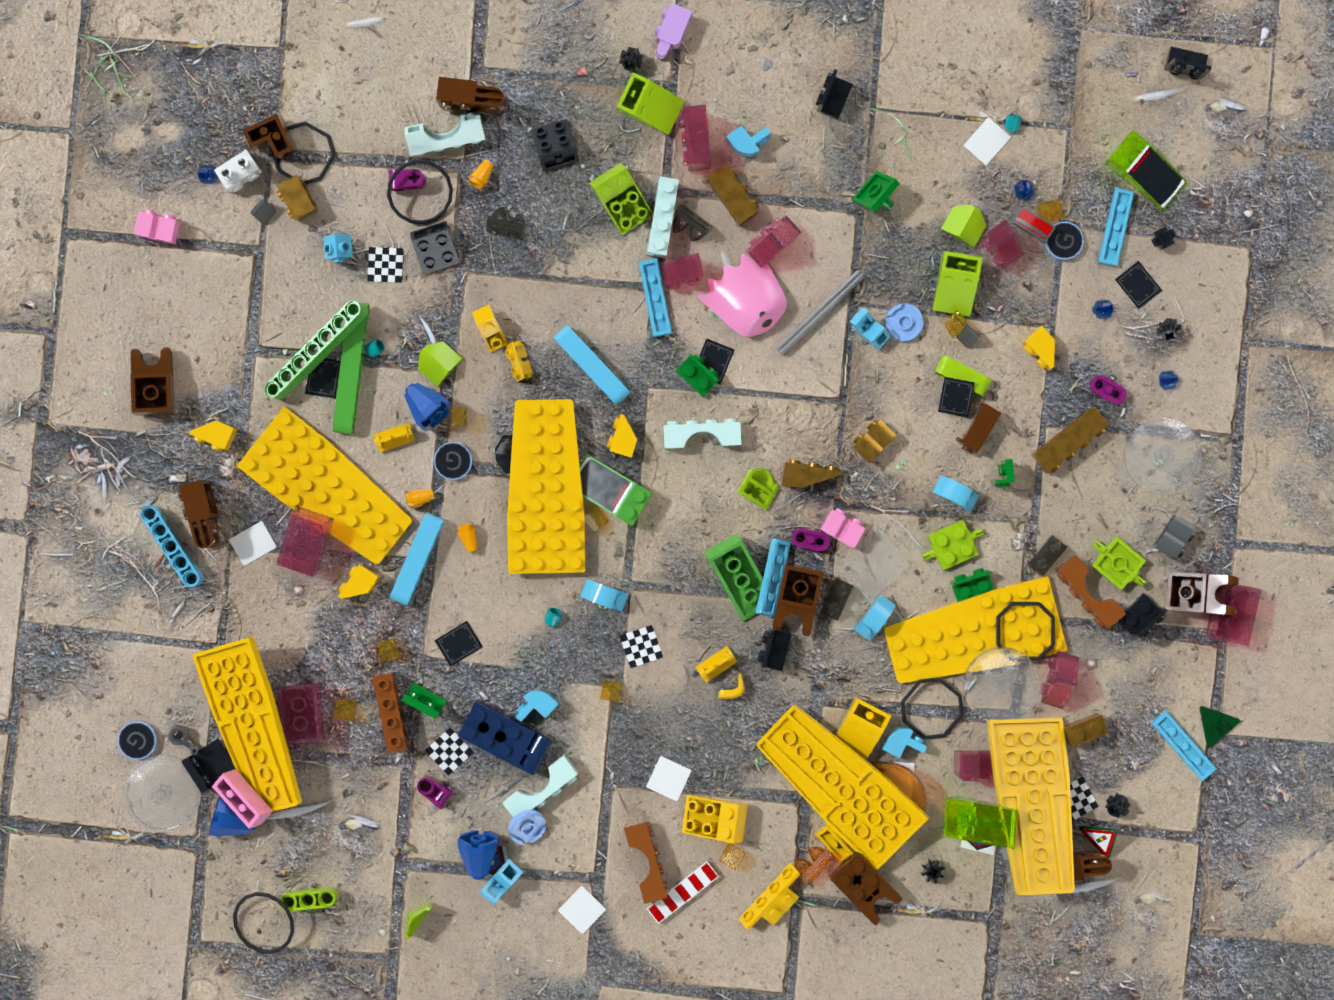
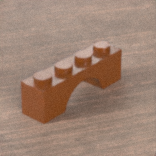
M1072 555L1055 569L1058 572L1056 575L1063 584L1066 582L1069 585V592L1075 598L1079 597L1083 602L1081 604L1083 609L1087 613L1091 612L1095 618L1093 620L1100 628L1109 629L1126 615L1114 599L1099 601L1087 592L1085 577L1089 569L1077 555Z
M643 822L625 827L624 830L629 847L641 850L647 856L650 864L647 878L639 885L644 904L667 898L666 893L670 891L667 881L663 882L661 874L665 872L662 862L658 863L656 855H660L657 843L653 844L651 837L654 836L652 825Z

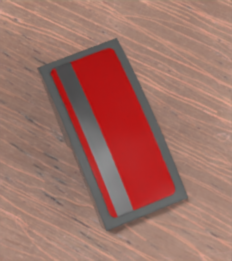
M1025 207L1020 209L1011 222L1043 244L1056 228L1050 222Z

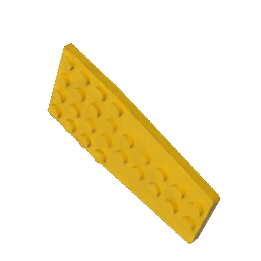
M570 399L517 400L515 402L507 510L508 574L585 572L584 506L574 405Z
M286 406L280 410L237 464L239 469L281 502L374 564L381 563L412 524V518L341 451Z
M1045 576L994 589L886 626L884 634L897 682L906 683L1028 661L1009 659L996 644L997 615L1011 602L1042 603L1055 618V645L1045 656L1067 651L1049 577ZM1012 606L1000 618V644L1012 656L1038 657L1051 644V618L1039 606Z
M254 636L192 654L210 709L236 770L273 811L300 804L302 798L274 695Z
M792 705L757 742V747L831 829L854 851L858 852L876 871L929 818L890 779L798 705Z
M1063 718L987 721L993 779L1008 842L1006 846L1016 895H1052L1074 892L1070 774ZM1004 808L1016 811L1014 846L1010 845Z

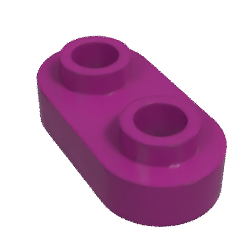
M1098 375L1090 381V390L1102 399L1115 405L1125 401L1127 396L1125 388L1109 378ZM1097 382L1102 384L1101 389L1096 387ZM1114 391L1118 393L1117 399L1112 396Z
M804 528L796 529L791 537L795 546L815 551H824L830 544L827 534ZM799 534L804 535V540L802 542L798 541L797 539ZM818 538L823 540V544L820 546L816 543Z

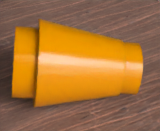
M484 160L469 176V183L482 190L487 185L494 165L488 160Z
M432 489L414 490L405 494L409 509H416L435 500Z
M472 523L458 526L457 534L467 552L477 550L476 530Z

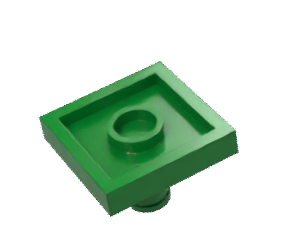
M875 171L851 200L855 204L874 213L881 206L885 211H888L894 205L889 196L900 183L891 176Z

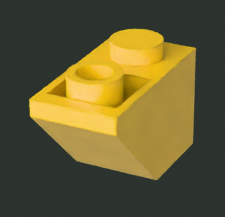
M490 305L472 312L477 327L490 352L508 345Z
M1040 326L1022 344L1024 345L1023 349L1025 352L1037 359L1036 363L1043 370L1046 368L1048 371L1054 367L1055 339L1043 326Z
M620 414V418H615L613 429H616L614 437L610 436L607 447H610V452L632 458L637 438L625 416Z
M214 421L191 430L189 434L194 436L193 440L202 444L205 441L211 443V448L222 452V449L229 450L238 429L222 422Z
M362 564L354 566L349 573L351 577L348 582L344 581L340 586L338 597L343 599L370 593L381 576Z

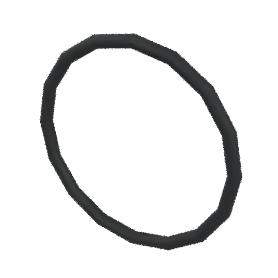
M414 160L404 163L394 171L388 182L387 190L391 209L399 218L413 224H427L436 221L446 213L452 202L453 187L448 174L442 167L425 160ZM414 164H427L438 169L446 178L449 187L448 201L444 209L435 217L426 220H411L402 215L394 206L391 197L392 183L397 174L405 167Z
M255 892L244 896L237 903L233 913L234 928L239 939L248 948L258 953L273 954L282 951L290 944L294 934V919L288 907L279 898L269 893ZM255 896L268 897L276 901L286 911L290 920V934L287 941L281 947L273 950L259 949L251 945L242 936L237 924V913L240 905L247 899Z

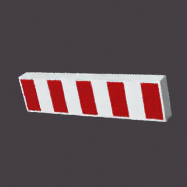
M706 861L669 890L670 892L666 893L667 898L653 902L647 907V910L659 924L717 879L719 875L710 863Z

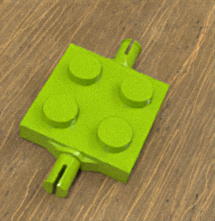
M962 519L928 534L931 550L921 554L924 562L935 557L939 561L942 570H945L977 556L978 552L974 545V539L983 536V530L980 528L970 532Z
M1117 536L1106 546L1102 545L1097 539L1093 541L1094 543L1091 546L1099 551L1097 559L1091 564L1095 570L1119 590H1122L1132 580L1140 587L1144 586L1146 581L1138 573L1146 560Z

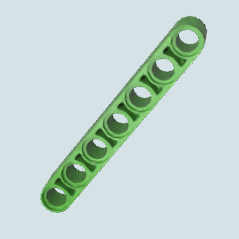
M353 300L347 302L266 383L264 387L266 396L278 400L287 397L366 318L368 314L366 305ZM358 306L359 310L357 314H354V309ZM345 320V325L341 328V322ZM331 333L332 337L330 341H328L327 337ZM318 347L317 354H314V349ZM302 360H304V361H305V364H304V366L301 368V362H302ZM291 373V379L288 381L287 377ZM276 387H278L277 394L274 393Z
M363 303L368 308L366 318L343 340L333 419V432L354 433L369 317V303ZM358 306L354 309V314H357Z

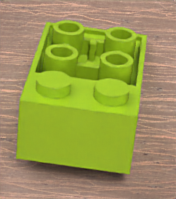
M633 72L619 100L617 112L669 136L685 101L651 80Z
M619 163L589 183L621 235H624L653 216L649 205L629 171L622 163Z
M944 251L941 254L932 311L970 317L983 257Z

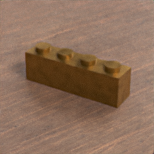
M1095 406L1091 407L1031 455L1045 473L1049 471L1053 473L1061 467L1060 463L1063 460L1069 461L1076 455L1075 451L1077 449L1087 447L1091 443V438L1095 435L1099 437L1105 433V427L1109 424Z

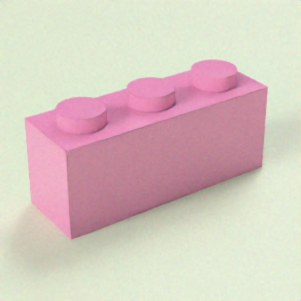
M236 769L222 773L212 786L249 829L261 825L273 811Z

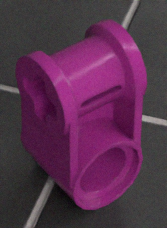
M397 169L388 171L389 181ZM418 169L402 170L395 177L391 191L422 189L426 184V177ZM416 175L420 178L417 179V183L412 180L416 178Z
M429 775L422 776L417 783L418 792L440 809H444L446 801L450 796L454 795L452 790ZM429 781L431 788L428 790L423 789L421 782Z

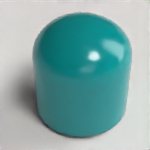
M1008 114L1004 125L1005 130L1010 133L1017 132L1020 128L1022 117Z
M375 339L365 346V352L369 357H376L385 350L383 343L379 339Z
M549 608L544 619L546 625L549 627L558 626L562 612L557 608Z

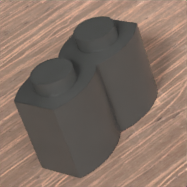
M1173 515L1153 547L1171 559L1180 558L1185 552L1184 546L1186 542H1190L1194 538L1196 527L1181 517Z

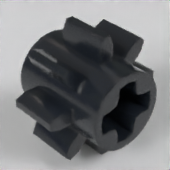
M628 47L627 51L622 50L619 63L623 65L625 70L634 72L636 67L641 68L644 55L640 54L638 48Z
M1165 226L1153 232L1155 238L1151 239L1154 247L1160 246L1161 250L1174 244L1173 238L1177 236L1173 228L1168 230Z
M1166 318L1163 322H1159L1157 335L1162 336V341L1173 342L1176 338H1180L1182 325H1177V319Z
M1118 793L1114 797L1110 795L1106 800L1108 803L1105 806L1108 813L1117 818H1120L1121 815L1126 816L1129 812L1128 808L1131 806L1128 799Z
M928 859L926 865L921 864L924 871L920 874L922 876L927 875L926 882L932 879L937 883L939 877L944 878L941 871L945 868L943 866L938 867L939 860L933 863ZM931 867L935 868L934 875L930 873Z

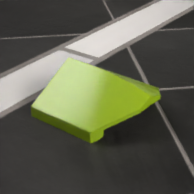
M963 205L952 208L940 230L974 248L987 225L981 210L972 205Z
M443 341L429 344L419 353L418 371L439 387L463 358Z
M763 467L749 470L737 492L745 499L767 510L779 487L771 473Z
M432 902L409 912L405 936L407 940L410 939L432 908Z

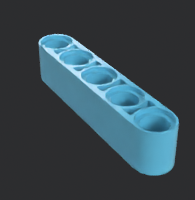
M568 325L563 327L553 337L616 406L631 393Z
M152 505L143 507L141 510L142 520L182 582L187 587L200 586L204 576L162 510ZM150 509H153L155 511V517L153 519H150L148 517V511ZM160 525H163L166 529L164 535H160L158 532ZM171 541H174L176 544L174 551H170L168 548ZM181 557L186 559V566L183 568L179 565ZM192 573L197 577V581L194 584L189 580V576Z
M428 512L425 513L393 587L390 599L406 606L409 605L441 531L444 519Z

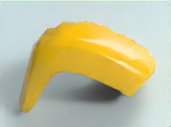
M739 673L738 687L736 689L720 690L718 698L733 699L742 696L745 691L743 674Z

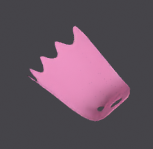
M757 250L756 259H751L741 254V264L738 267L724 265V274L721 280L708 279L709 294L697 295L728 326L745 337L756 336L772 329L785 312L787 306L782 288L765 257L759 250ZM764 311L765 315L760 317V312ZM767 319H772L769 326L762 327Z

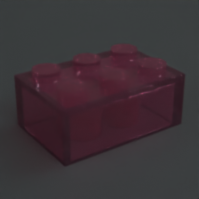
M706 105L683 107L682 113H679L680 128H684V132H681V145L686 147V151H683V164L688 167V171L711 169Z
M297 506L291 512L276 565L313 577L319 571L334 518Z
M1243 585L1223 589L1220 595L1222 603L1235 607L1237 615H1210L1205 637L1249 646L1261 590Z
M320 682L281 685L277 687L280 721L287 745L323 741L325 739Z

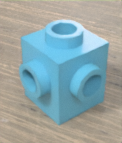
M332 234L323 237L325 260H333V263H345V259L352 258L351 237L349 234Z

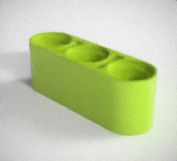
M942 355L934 371L935 374L942 378L949 377L975 382L973 394L984 397L992 382L989 377L946 355Z
M333 887L293 890L285 893L280 900L288 907L289 911L327 908L337 901L338 892ZM324 893H330L333 900L326 901ZM305 895H311L313 903H307ZM286 897H292L294 905H288Z

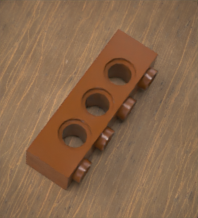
M390 672L373 676L372 679L387 752L407 749L410 746L395 674Z

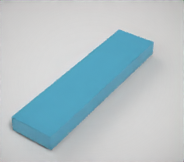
M1120 188L1114 189L1098 263L1114 267L1118 266L1133 201V191Z
M658 259L639 262L653 337L672 334Z
M772 538L756 608L757 614L775 617L791 545L789 542Z
M1167 711L1162 712L1151 722L1154 728L1202 782L1217 770Z

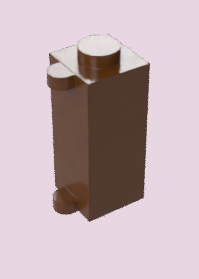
M978 401L977 405L980 406V409L962 439L959 437L955 439V441L962 445L961 449L969 454L979 452L1001 415V412L981 401Z

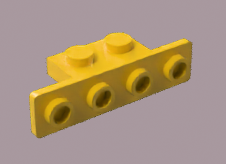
M789 863L739 918V921L747 930H750L761 917L774 926L798 900V895L788 888L800 875V872L794 865Z

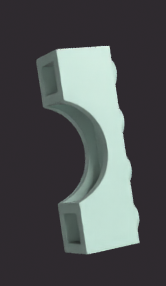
M479 111L460 115L458 125L447 133L432 132L423 123L404 127L410 156H422L426 152H440L445 148H458L463 146V144H477L485 140Z
M662 176L658 179L654 214L646 255L661 258L667 256L679 183L678 179Z
M717 419L705 420L706 423L698 424V420L686 421V424L679 425V421H669L667 425H663L664 449L684 448L686 441L692 435L699 432L712 434L718 439L722 447L741 446V424L736 422V419H725V423H717Z
M565 754L549 765L550 780L542 791L526 793L518 789L503 801L502 804L512 817L522 811L532 810L535 807L539 809L547 803L546 798L550 795L555 797L562 791L560 787L564 784L569 786L577 779L578 771Z

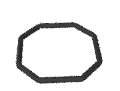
M301 122L287 126L288 130L304 125L327 137L332 154L319 177L304 181L305 184H309L323 179L335 157V150L329 134L307 122ZM272 151L273 160L278 173L286 176L289 179L294 177L280 169L278 160Z
M1040 602L1009 603L996 618L997 647L1011 660L1042 659L1055 645L1054 616ZM1012 606H1039L1051 618V644L1038 657L1012 656L1000 644V618Z
M939 677L920 679L901 701L902 721L923 739L946 737L963 717L962 696ZM939 681L958 696L960 714L943 734L926 736L906 720L905 702L921 683Z

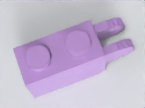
M673 3L670 4L669 8L665 7L662 15L664 21L662 26L658 25L655 32L657 43H659L656 55L659 59H665L670 48L675 50L680 47L692 17L691 10Z

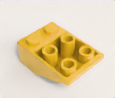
M854 697L835 736L867 760L883 734L891 715Z
M687 795L682 833L732 844L743 842L748 804Z

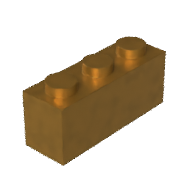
M724 164L708 175L707 181L737 225L741 226L758 214L757 208H759V205L754 198H749L747 195L748 189L744 183L738 182L736 179L737 173L733 167H728L727 164Z

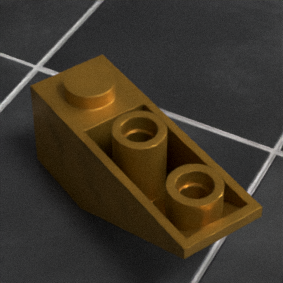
M790 459L789 462L784 463L781 485L802 488L842 475L843 472L838 471L839 467L827 466V469L819 468L820 464L808 462L807 466L801 465L799 460Z

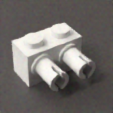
M247 149L214 170L229 192L239 191L243 188L244 183L259 178V174L262 173V170Z

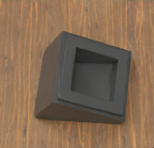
M261 199L251 210L250 214L262 224H266L276 213V210L264 199Z
M968 324L964 325L955 334V337L966 348H969L980 338Z

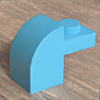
M741 125L726 136V141L738 155L753 157L759 154L760 150L757 145L761 147L769 141L768 137H770L771 132L765 127L750 137Z
M865 308L857 312L850 321L851 327L877 350L891 337L885 327L876 322Z
M942 475L933 490V493L969 512L972 511L980 496L965 485Z
M587 579L580 597L622 612L628 593Z
M880 594L870 605L868 611L857 623L854 630L870 640L885 624L896 605Z
M530 691L523 696L528 703L525 704L523 702L516 710L518 714L515 717L521 722L535 708L546 718L559 702L546 691Z
M898 727L887 734L881 749L900 758L906 745L922 753L925 752L927 746L923 744V739L915 735L911 738L912 729Z
M508 859L479 893L494 905L523 871Z

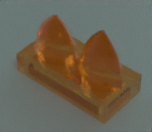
M810 847V856L814 862L813 864L801 858L794 859L795 868L800 872V879L805 884L810 885L833 861L835 857L829 851L821 847Z

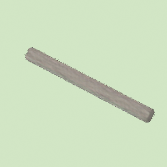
M856 271L777 346V351L784 355L864 278L863 274L860 271Z

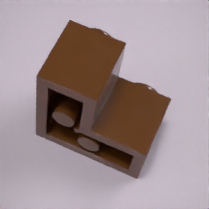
M273 115L242 130L250 148L257 149L269 143L276 158L282 159L298 151L281 115Z

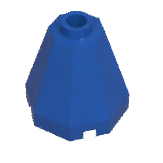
M412 383L405 390L404 397L416 424L425 432L429 430L428 426L436 427L449 414L448 406L450 408L453 406L444 396L419 383Z
M219 795L211 820L209 835L215 837L250 834L251 830H255V827L249 829Z
M473 830L460 834L458 838V849L466 871L475 880H481L488 876L499 843L498 835L490 831L478 834V830Z

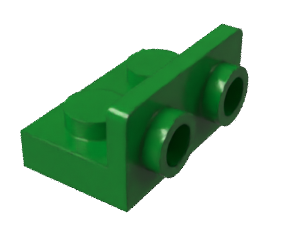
M690 354L675 372L698 394L704 397L719 381L717 378L718 373L711 367L707 369L703 365L705 361L699 355L693 356Z
M1006 459L1000 461L1001 464L998 465V474L1002 476V480L991 481V485L996 484V488L1010 487V483L1015 482L1013 459Z
M983 568L972 571L973 575L967 577L965 574L955 576V580L950 583L956 601L960 602L994 590L989 576L990 571H984Z
M412 683L410 689L401 700L434 719L439 716L446 703L445 699L416 683Z

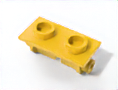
M516 341L506 345L505 353L511 362L512 375L516 378L517 382L524 378L529 379L533 377L529 360L522 362V358L527 357L524 344L521 341Z
M410 422L373 434L375 438L374 443L378 447L379 453L416 440Z
M726 646L695 668L705 683H707L738 661L728 646Z

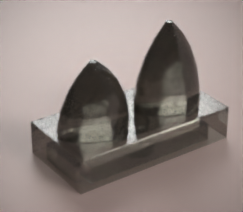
M683 204L674 213L676 215L673 220V233L681 232L691 225V241L702 239L714 227Z
M502 206L492 216H488L486 232L524 240L526 225L520 214L509 221L507 220L506 211Z
M1051 535L1027 565L1043 577L1066 550L1067 546Z
M835 578L820 613L838 621L853 585Z

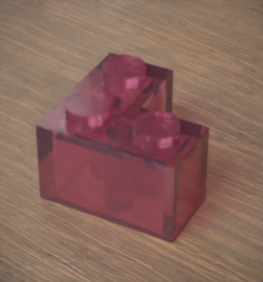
M787 215L781 220L776 218L770 225L768 224L760 231L762 234L760 237L757 235L749 242L751 246L746 252L762 268L802 232Z
M1007 220L1001 222L981 238L982 246L987 252H991L993 262L997 267H1001L1002 270L1024 255V252L1014 239L1017 235Z
M699 253L681 256L679 260L661 263L665 288L669 287L670 290L681 288L683 284L695 286L703 280Z
M1057 651L1054 657H1050L1048 662L1050 671L1047 674L1046 683H1042L1039 694H1042L1041 703L1064 709L1077 686L1079 657Z
M954 750V774L962 779V781H974V778L990 779V775H993L990 750Z

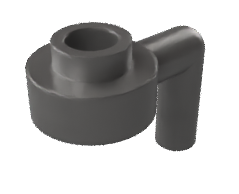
M175 725L169 730L168 736L172 744H184L190 749L192 755L198 753L197 744L188 738V731L184 726ZM180 731L182 735L181 737H176L175 733Z

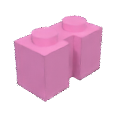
M145 210V213L138 211L134 235L176 245L180 222L175 220V216L164 214L163 217L156 216L157 212Z
M836 508L834 511L831 509L820 530L854 549L866 528L862 527L863 523L855 518L851 521L846 518L847 513Z

